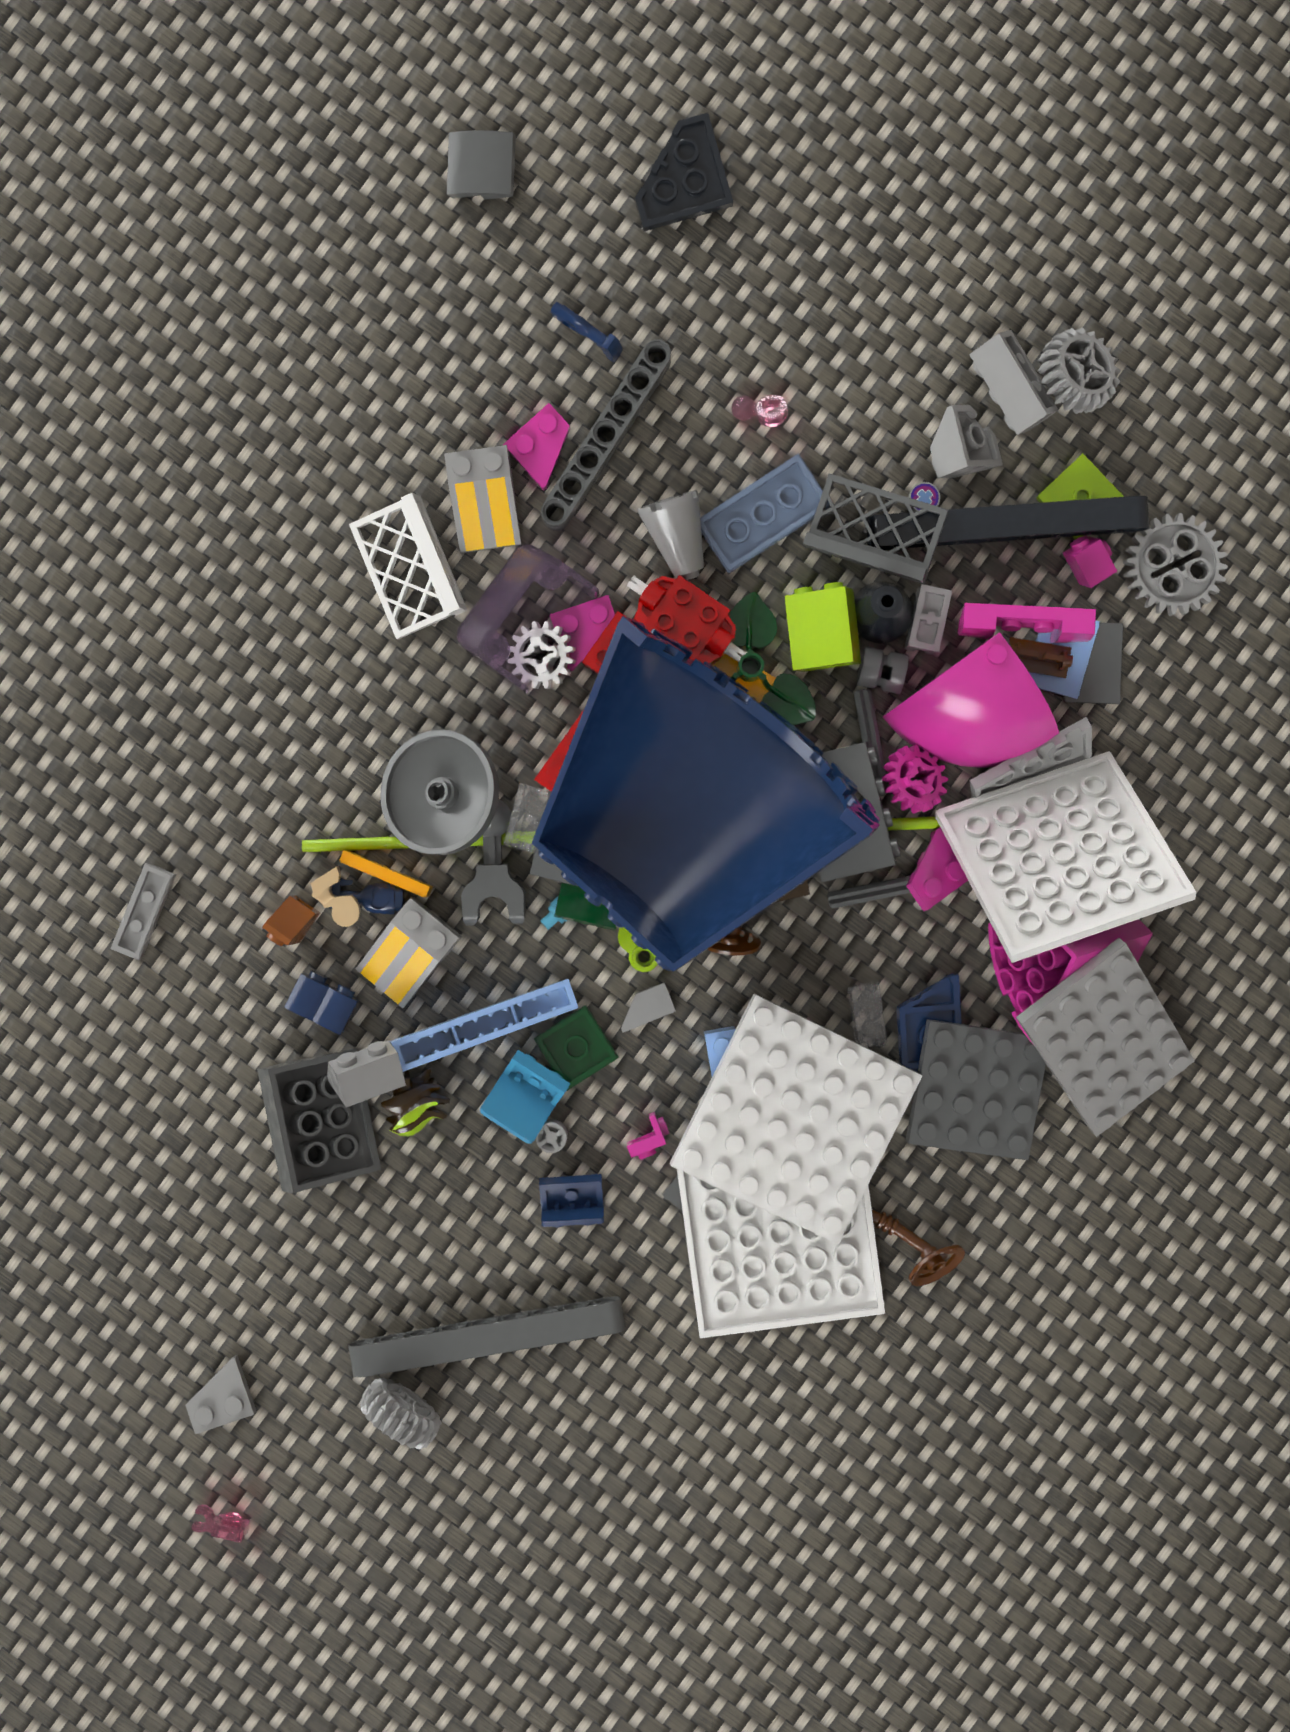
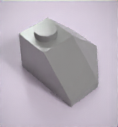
M951 405L947 407L930 447L932 465L936 471L937 478H956L1003 465L996 435L989 427L982 428L975 419L977 412L971 405Z

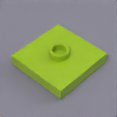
M1082 453L1036 499L1040 503L1124 496ZM1073 536V538H1074L1075 540H1076L1077 538H1079V537H1082V536Z

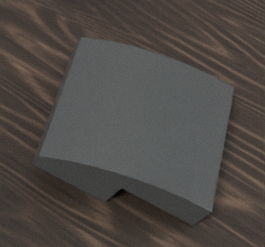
M484 130L449 132L447 195L451 198L481 196L485 200L513 197L516 134L513 132Z

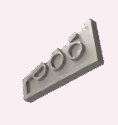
M1087 717L1059 731V734L1034 750L1008 759L971 779V797L976 798L982 794L1091 758L1092 726Z

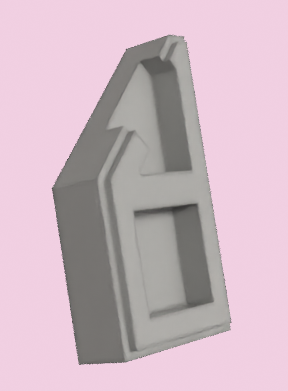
M665 982L635 994L622 1024V1033L676 1012Z

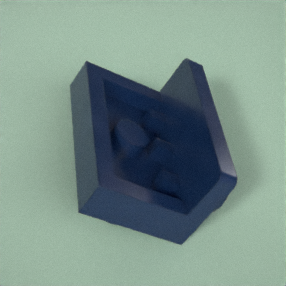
M602 1174L539 1178L542 1227L559 1228L569 1225L590 1226L604 1223Z

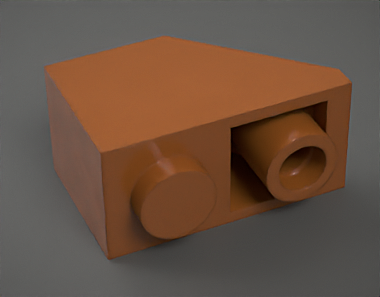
M291 895L271 915L262 928L269 932L266 937L281 947L284 944L288 946L298 944L320 915V912L296 895Z

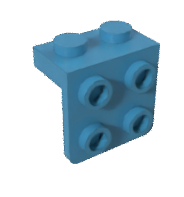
M517 1050L482 1104L480 1112L525 1143L530 1144L536 1139L554 1107L567 1091L570 1083L564 1080L557 1072L550 1071L539 1064L534 1057Z

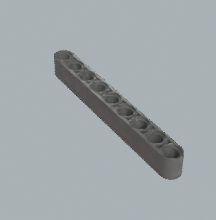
M612 1296L367 1338L348 1344L353 1376L367 1377L611 1335L624 1331L626 1326L621 1298Z

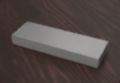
M150 863L144 864L110 949L136 960H142L176 877L175 873Z

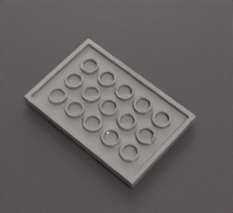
M1117 938L1016 1017L1083 1121L1096 1137L1109 1129L1119 1119L1135 1109L1141 1102L1195 1061L1129 947L1120 938Z

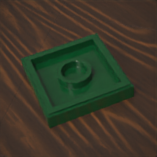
M561 882L554 917L613 931L616 929V925L608 918L609 910L603 904L599 907L593 905L585 898L584 894L586 892L579 886Z
M587 1005L534 1038L554 1072L560 1074L564 1080L570 1083L567 1091L619 1058V1055Z

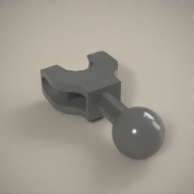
M498 799L495 815L483 834L484 864L476 865V876L466 885L461 895L462 916L466 926H473L478 922L482 901L492 896L501 898L507 904L509 920L513 924L520 925L525 920V889L511 875L510 863H502V834L510 827L512 815L508 805Z

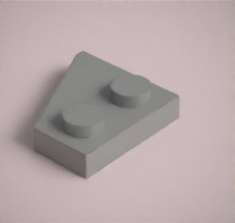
M238 1355L233 1356L185 1405L195 1434L252 1416L256 1413Z

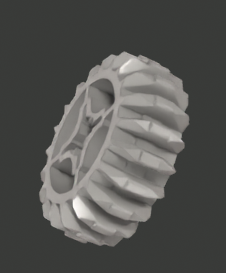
M1071 328L1058 333L1045 345V348L1042 350L1043 353L1038 359L1042 365L1037 372L1044 375L1040 384L1047 385L1048 391L1046 395L1052 394L1055 397L1054 404L1062 402L1064 411L1073 409L1074 413L1077 414L1083 411L1088 413L1101 408L1116 393L1115 388L1120 383L1117 376L1121 370L1114 365L1118 358L1111 356L1110 351L1112 347L1106 348L1103 344L1104 338L1096 339L1094 331L1086 333L1084 328L1077 330Z
M374 1379L364 1391L359 1402L362 1413L365 1414L367 1420L373 1423L374 1427L380 1429L382 1434L388 1435L391 1440L394 1439L401 1445L406 1444L409 1448H427L430 1442H433L442 1424L438 1413L435 1412L434 1407L427 1403V1400L422 1399L418 1394L404 1387L401 1383H395L392 1379Z

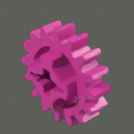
M917 744L910 748L904 746L888 757L890 762L886 763L883 768L889 773L883 776L882 780L889 782V787L885 789V793H893L892 803L900 801L902 811L911 808L912 814L920 811L926 812L942 802L940 796L947 793L942 784L947 782L948 778L941 775V772L946 768L945 765H937L936 762L939 757H930L929 752L926 750L920 751ZM911 778H920L919 780L911 781Z

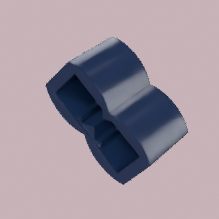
M313 970L309 974L301 973L284 1007L339 1035L343 1034L359 1002V999L354 997L356 992L341 984L337 988L327 984L328 978Z

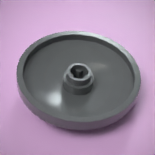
M431 730L420 733L406 741L395 752L385 769L380 792L382 812L389 829L395 837L415 851L430 855H449L464 850L484 834L496 812L499 799V781L492 759L480 744L463 734L450 730Z

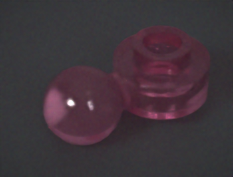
M742 395L737 397L731 406L732 414L736 419L746 421L755 415L758 421L767 427L778 426L788 417L787 403L779 395H767L757 403L751 397Z

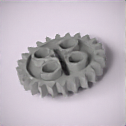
M1182 513L1177 514L1174 521H1172L1169 514H1166L1162 517V523L1157 518H1154L1150 521V529L1140 531L1143 536L1136 534L1131 538L1137 546H1129L1125 550L1133 557L1123 561V564L1131 566L1132 569L1125 573L1124 577H1133L1134 582L1128 586V589L1138 587L1140 591L1135 596V599L1137 600L1145 596L1147 598L1145 608L1155 603L1157 604V614L1167 607L1169 616L1176 614L1177 608L1181 615H1185L1189 612V606L1193 611L1201 609L1200 601L1208 604L1212 601L1209 594L1215 595L1220 592L1215 583H1222L1226 580V578L1218 573L1228 568V565L1220 563V559L1227 556V552H1218L1217 548L1223 543V540L1213 542L1211 538L1215 535L1216 530L1214 529L1206 533L1204 531L1206 521L1196 526L1194 525V515L1184 522ZM1178 537H1183L1187 540V551H1183L1177 546ZM1150 550L1156 551L1160 555L1159 565H1155L1149 560ZM1195 551L1200 552L1199 557L1186 562L1178 568H1174L1156 578L1151 577V573L1170 563L1176 562ZM1192 564L1200 567L1202 571L1201 579H1196L1192 576L1190 571ZM1164 578H1168L1173 582V593H1168L1164 590L1162 586Z

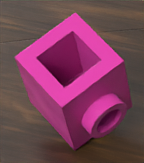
M1082 536L1074 540L1070 544L1071 548L1063 552L1079 585L1092 588L1117 572L1110 558L1112 556L1111 548L1104 540Z

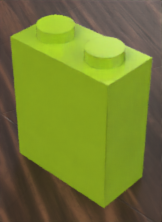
M843 582L824 584V590L813 591V587H802L794 589V594L785 596L793 671L807 672L861 664L854 592L852 588L843 586Z

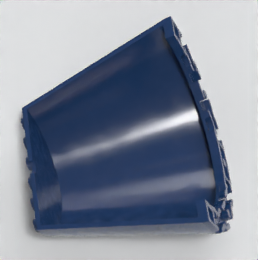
M623 616L615 629L532 844L539 850L538 855L549 864H555L562 870L561 875L567 882L572 885H578L586 892L584 896L590 903L598 907L603 904L609 910V920L616 926L624 927L632 934L631 939L636 945L650 950L656 956L655 961L659 966L667 971L672 970L674 972L869 838L880 826L878 824L880 819L875 814L876 811L870 801L864 798L860 803L854 794L858 791L857 785L842 772L837 764L832 762L830 765L822 757L824 752L768 704L764 701L757 702L753 696L747 693L749 691L747 688L733 680L715 665L713 667L707 661L702 663L697 659L691 660L689 657L693 652L684 645L668 638L655 629H652L650 632L643 623Z

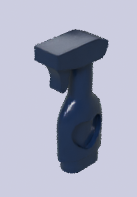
M559 302L552 306L551 314L554 318L576 333L595 342L598 347L602 348L606 357L615 363L623 351L621 343L613 334L605 335L593 327L586 319Z
M340 877V882L335 883L331 888L335 896L353 895L359 904L371 913L395 914V911H400L404 906V889L396 888L393 884L373 883L362 891H343L342 886L351 885L354 883V880H346Z

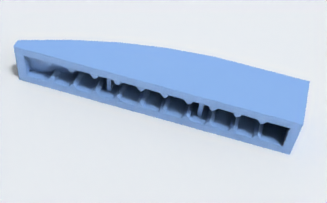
M565 979L389 1042L398 1052L401 1068L404 1072L578 1008L569 979Z

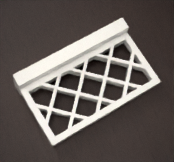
M414 493L407 494L401 497L402 500L349 524L396 639H401L452 615H459L468 611L422 498ZM402 509L406 520L400 532L387 525L391 514ZM383 518L382 523L376 522L377 520ZM370 523L380 527L374 544L365 541L360 531V528ZM409 528L412 533V536L407 534ZM385 530L400 535L394 552L379 547ZM405 537L415 541L418 549L413 560L399 555ZM367 546L372 547V550H371L370 553H369V550H368ZM378 550L392 555L386 573L377 570L374 565V559ZM420 557L422 558L424 565L419 563ZM397 558L411 563L405 581L391 575ZM417 566L426 569L428 572L429 580L425 589L411 584ZM379 574L382 575V576H384L382 582H381V579H380V577H379ZM389 579L404 584L398 601L388 598L385 590ZM432 586L434 587L436 593L431 592ZM409 587L424 592L417 609L403 604ZM429 595L439 599L443 609L442 612L433 616L423 612ZM390 603L396 605L394 611ZM401 607L415 613L411 626L402 630L397 620ZM421 616L426 617V619L419 622Z

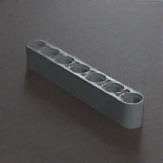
M656 339L645 345L546 498L541 508V516L545 526L549 529L560 531L570 523L665 376L671 364V350L665 341ZM653 352H661L666 358L661 363H653L649 360V355ZM636 378H644L649 384L645 389L638 390L632 386V382ZM620 404H627L632 410L628 415L620 416L615 412V408ZM603 430H611L615 437L610 442H602L598 439V435ZM586 456H594L598 459V463L594 468L587 469L581 465L582 459ZM569 482H577L581 485V489L577 494L569 495L564 491L565 485ZM552 508H561L564 511V516L559 521H551L547 518L548 512Z

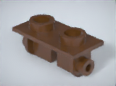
M1014 637L1009 638L1008 644L1028 672L1060 678L1067 677L1068 667H1071L1073 662V655H1070L1072 647Z

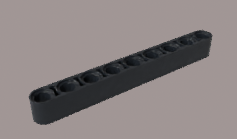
M1148 496L948 509L949 513L937 546L1145 531L1150 529ZM926 512L916 518L923 533L936 527L940 515ZM893 513L889 515L893 523H896L910 516V513ZM885 514L873 515L867 519L873 534L890 526ZM913 520L896 528L903 544L920 535ZM866 528L867 538H868V537H870V534H869V532H868V530H867V528ZM893 530L876 539L881 550H891L900 546ZM933 534L930 535V536H928V537H926V539H927L929 545H930V542H931V539H932ZM922 539L907 548L926 547ZM873 541L867 543V545L876 548Z

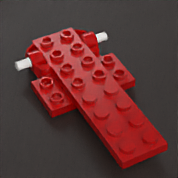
M679 575L676 579L661 576L651 581L648 585L636 578V576H633L631 581L628 582L627 587L641 595L638 601V610L633 620L643 623L648 631L651 632L652 629H655L693 652L689 657L691 660L697 659L702 663L707 661L713 665L727 654L739 663L741 657L747 653L733 644L736 626L730 618L731 610ZM617 611L582 661L585 666L597 674L618 622L623 616L626 617L619 611ZM583 711L534 779L550 792L553 790Z

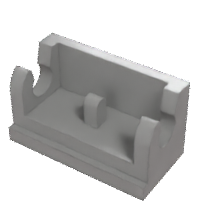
M924 584L917 588L912 620L908 628L904 650L925 651L926 654L939 653L952 590Z

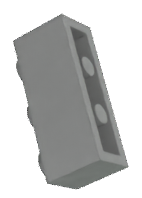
M1012 330L998 333L969 354L973 360L974 370L980 377L984 378L989 387L990 397L996 404L1000 405L1005 414L1006 424L1017 435L1030 431L1059 411L1050 394L1046 395L1047 389L1044 384H1040V377Z

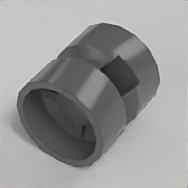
M865 646L861 657V664L859 665L856 685L874 689L879 685L882 691L900 694L907 673L909 655L893 651L888 655H884L882 649ZM883 665L889 666L887 677L881 676Z

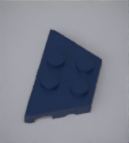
M949 974L896 1006L899 1064L918 1072L927 1019L962 1024L959 974Z

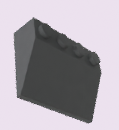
M357 1048L257 1069L283 1192L297 1193L381 1170L368 1101L365 1100L346 1108L327 1077L329 1061L335 1060L338 1056L347 1052H357Z

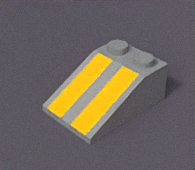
M507 445L444 453L460 553L522 545L510 454Z
M413 897L406 902L356 967V970L399 1006L404 1008L463 936Z

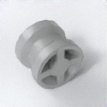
M557 1119L547 1120L536 1137L538 1147L546 1153L559 1152L566 1144L568 1138L567 1128Z

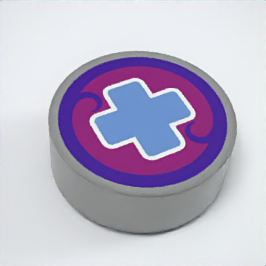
M921 482L911 489L908 498L938 506L940 493L935 485L929 482ZM910 506L913 512L921 510Z

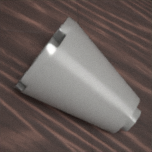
M697 490L683 493V496L669 497L643 506V508H638L637 511L674 577L680 575L684 579L689 580L700 576L699 570L704 568Z

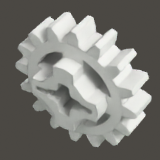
M534 621L532 622V630L522 626L521 631L523 635L521 637L517 635L512 636L517 644L515 647L510 646L507 649L514 653V657L508 659V663L516 664L517 667L512 671V674L516 676L522 674V684H527L532 680V688L539 689L542 682L545 689H550L552 680L556 684L563 683L560 677L561 674L570 676L571 672L566 667L568 664H575L576 660L569 658V653L576 651V648L566 644L571 639L570 635L560 636L562 627L556 626L551 630V622L545 621L541 628L539 622ZM545 634L554 638L558 646L550 645ZM530 640L531 644L529 645L527 650L523 652L526 643ZM541 650L553 652L543 657V661L531 658L540 654ZM561 658L558 667L553 671V665L557 659ZM531 664L534 666L539 676L532 674L525 665Z

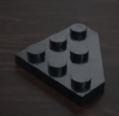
M708 112L677 122L666 146L661 150L651 168L647 180L637 193L635 203L643 232L733 207L732 195Z

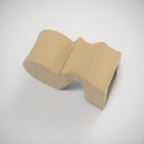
M339 866L310 883L313 890L312 897L317 899L324 908L332 907V918L337 925L349 927L359 920L361 908L353 895H333L331 891L332 885L340 882L341 877Z

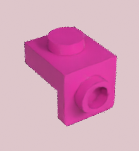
M655 1111L649 1113V1119L654 1131L627 1142V1149L631 1158L638 1156L639 1159L650 1157L657 1153L655 1148L666 1144L665 1136L670 1133L664 1118H657Z

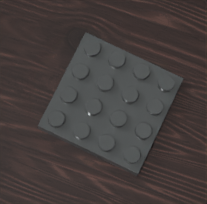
M927 1019L918 1073L922 1075V1078L913 1095L906 1142L913 1145L1029 1160L1046 1066L1045 1061L1024 1033Z

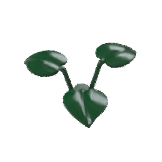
M752 592L742 598L730 613V618L736 626L733 644L737 647L746 646L747 652L741 657L737 666V672L731 678L735 681L741 678L746 682H754L757 679L761 680L764 687L769 691L763 696L762 701L792 725L813 721L816 717L815 702L810 690L800 678L792 674L783 673L776 677L772 686L766 679V675L762 673L764 661L759 654L754 653L752 647L760 649L768 646L776 636L777 622L772 611L762 601L758 593Z

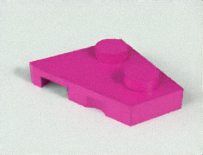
M548 403L503 444L507 445L509 453L543 491L549 485V479L570 431V425Z
M609 595L550 614L553 627H562L560 636H571L570 641L566 643L567 646L576 648V651L569 653V658L576 660L575 664L567 665L570 672L574 671L583 661L615 616Z
M941 827L932 831L930 835L931 840L926 850L921 853L917 862V869L911 874L906 885L923 912L932 908L968 881Z

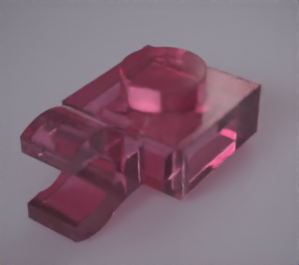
M198 1505L195 1509L196 1514H201L206 1519V1522L203 1523L199 1521L193 1523L191 1529L195 1532H210L212 1537L239 1543L243 1541L248 1533L250 1520L243 1519L242 1515L238 1513L227 1512L216 1516L212 1508L207 1505Z

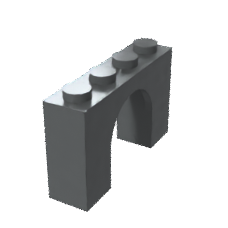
M863 742L824 752L822 757L830 765L832 762L837 764L842 772L857 785L858 791L861 792L864 798L870 801L876 811L875 814L880 819L878 823L880 826L869 838L819 871L821 881L826 882L896 865V857H900L901 853L897 838L891 839L888 827L893 826L890 809L883 808L881 796H886L882 777L876 778L873 766L878 765L875 748H869L868 743Z

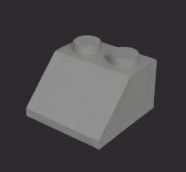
M388 1040L371 1043L365 1049L354 1053L347 1052L341 1054L337 1059L328 1062V1081L346 1108L406 1086L398 1052Z

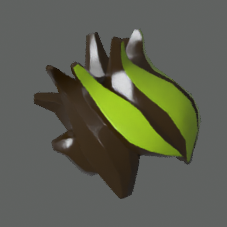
M427 1068L422 1075L410 1078L409 1070H406L404 1074L406 1086L392 1090L393 1097L381 1102V1107L394 1114L386 1118V1121L393 1125L389 1131L399 1136H413L421 1131L431 1119L447 1118L443 1111L434 1106L450 1103V1098L434 1093V1091L441 1088V1085L433 1084L434 1078L429 1079L431 1074L430 1068Z

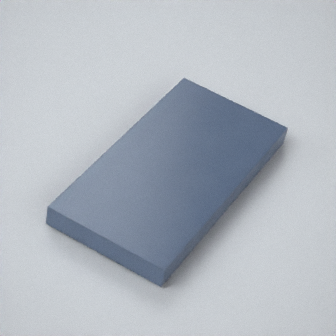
M798 453L700 517L702 536L729 575L813 520L823 490ZM827 502L825 510L831 508L829 502Z

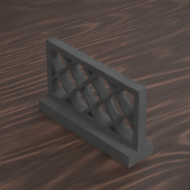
M829 473L810 531L806 533L803 544L808 549L925 585L949 510ZM834 483L846 486L851 496L834 505L830 497ZM851 488L859 490L861 492L854 495ZM868 493L876 495L881 506L864 514L857 499ZM881 497L891 501L884 504ZM827 502H829L831 508L825 510ZM854 502L860 517L844 525L837 510ZM898 502L905 504L910 516L893 523L887 508ZM910 506L915 507V508H918V509H921V510H919V511L913 513V511H912V509H911ZM884 511L890 526L873 534L867 519ZM834 512L841 527L830 533L818 530L822 518ZM926 512L940 515L936 527L923 533L916 518ZM913 520L920 535L903 544L896 528ZM863 521L870 537L860 542L851 540L847 529ZM893 530L900 546L890 551L881 550L876 539ZM844 532L846 538L837 536V534ZM933 534L932 539H931V542H930V545H929V543H928L926 537H928V536H930V535ZM922 539L928 549L924 562L911 559L906 550L907 547ZM873 541L876 548L865 544ZM903 550L906 557L895 553Z

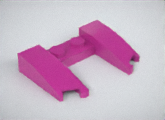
M964 603L957 633L960 636L989 640L994 636L996 626H1000L1005 631L1034 628V631L1039 633L1051 632L1050 643L1088 642L1095 635L1096 609Z

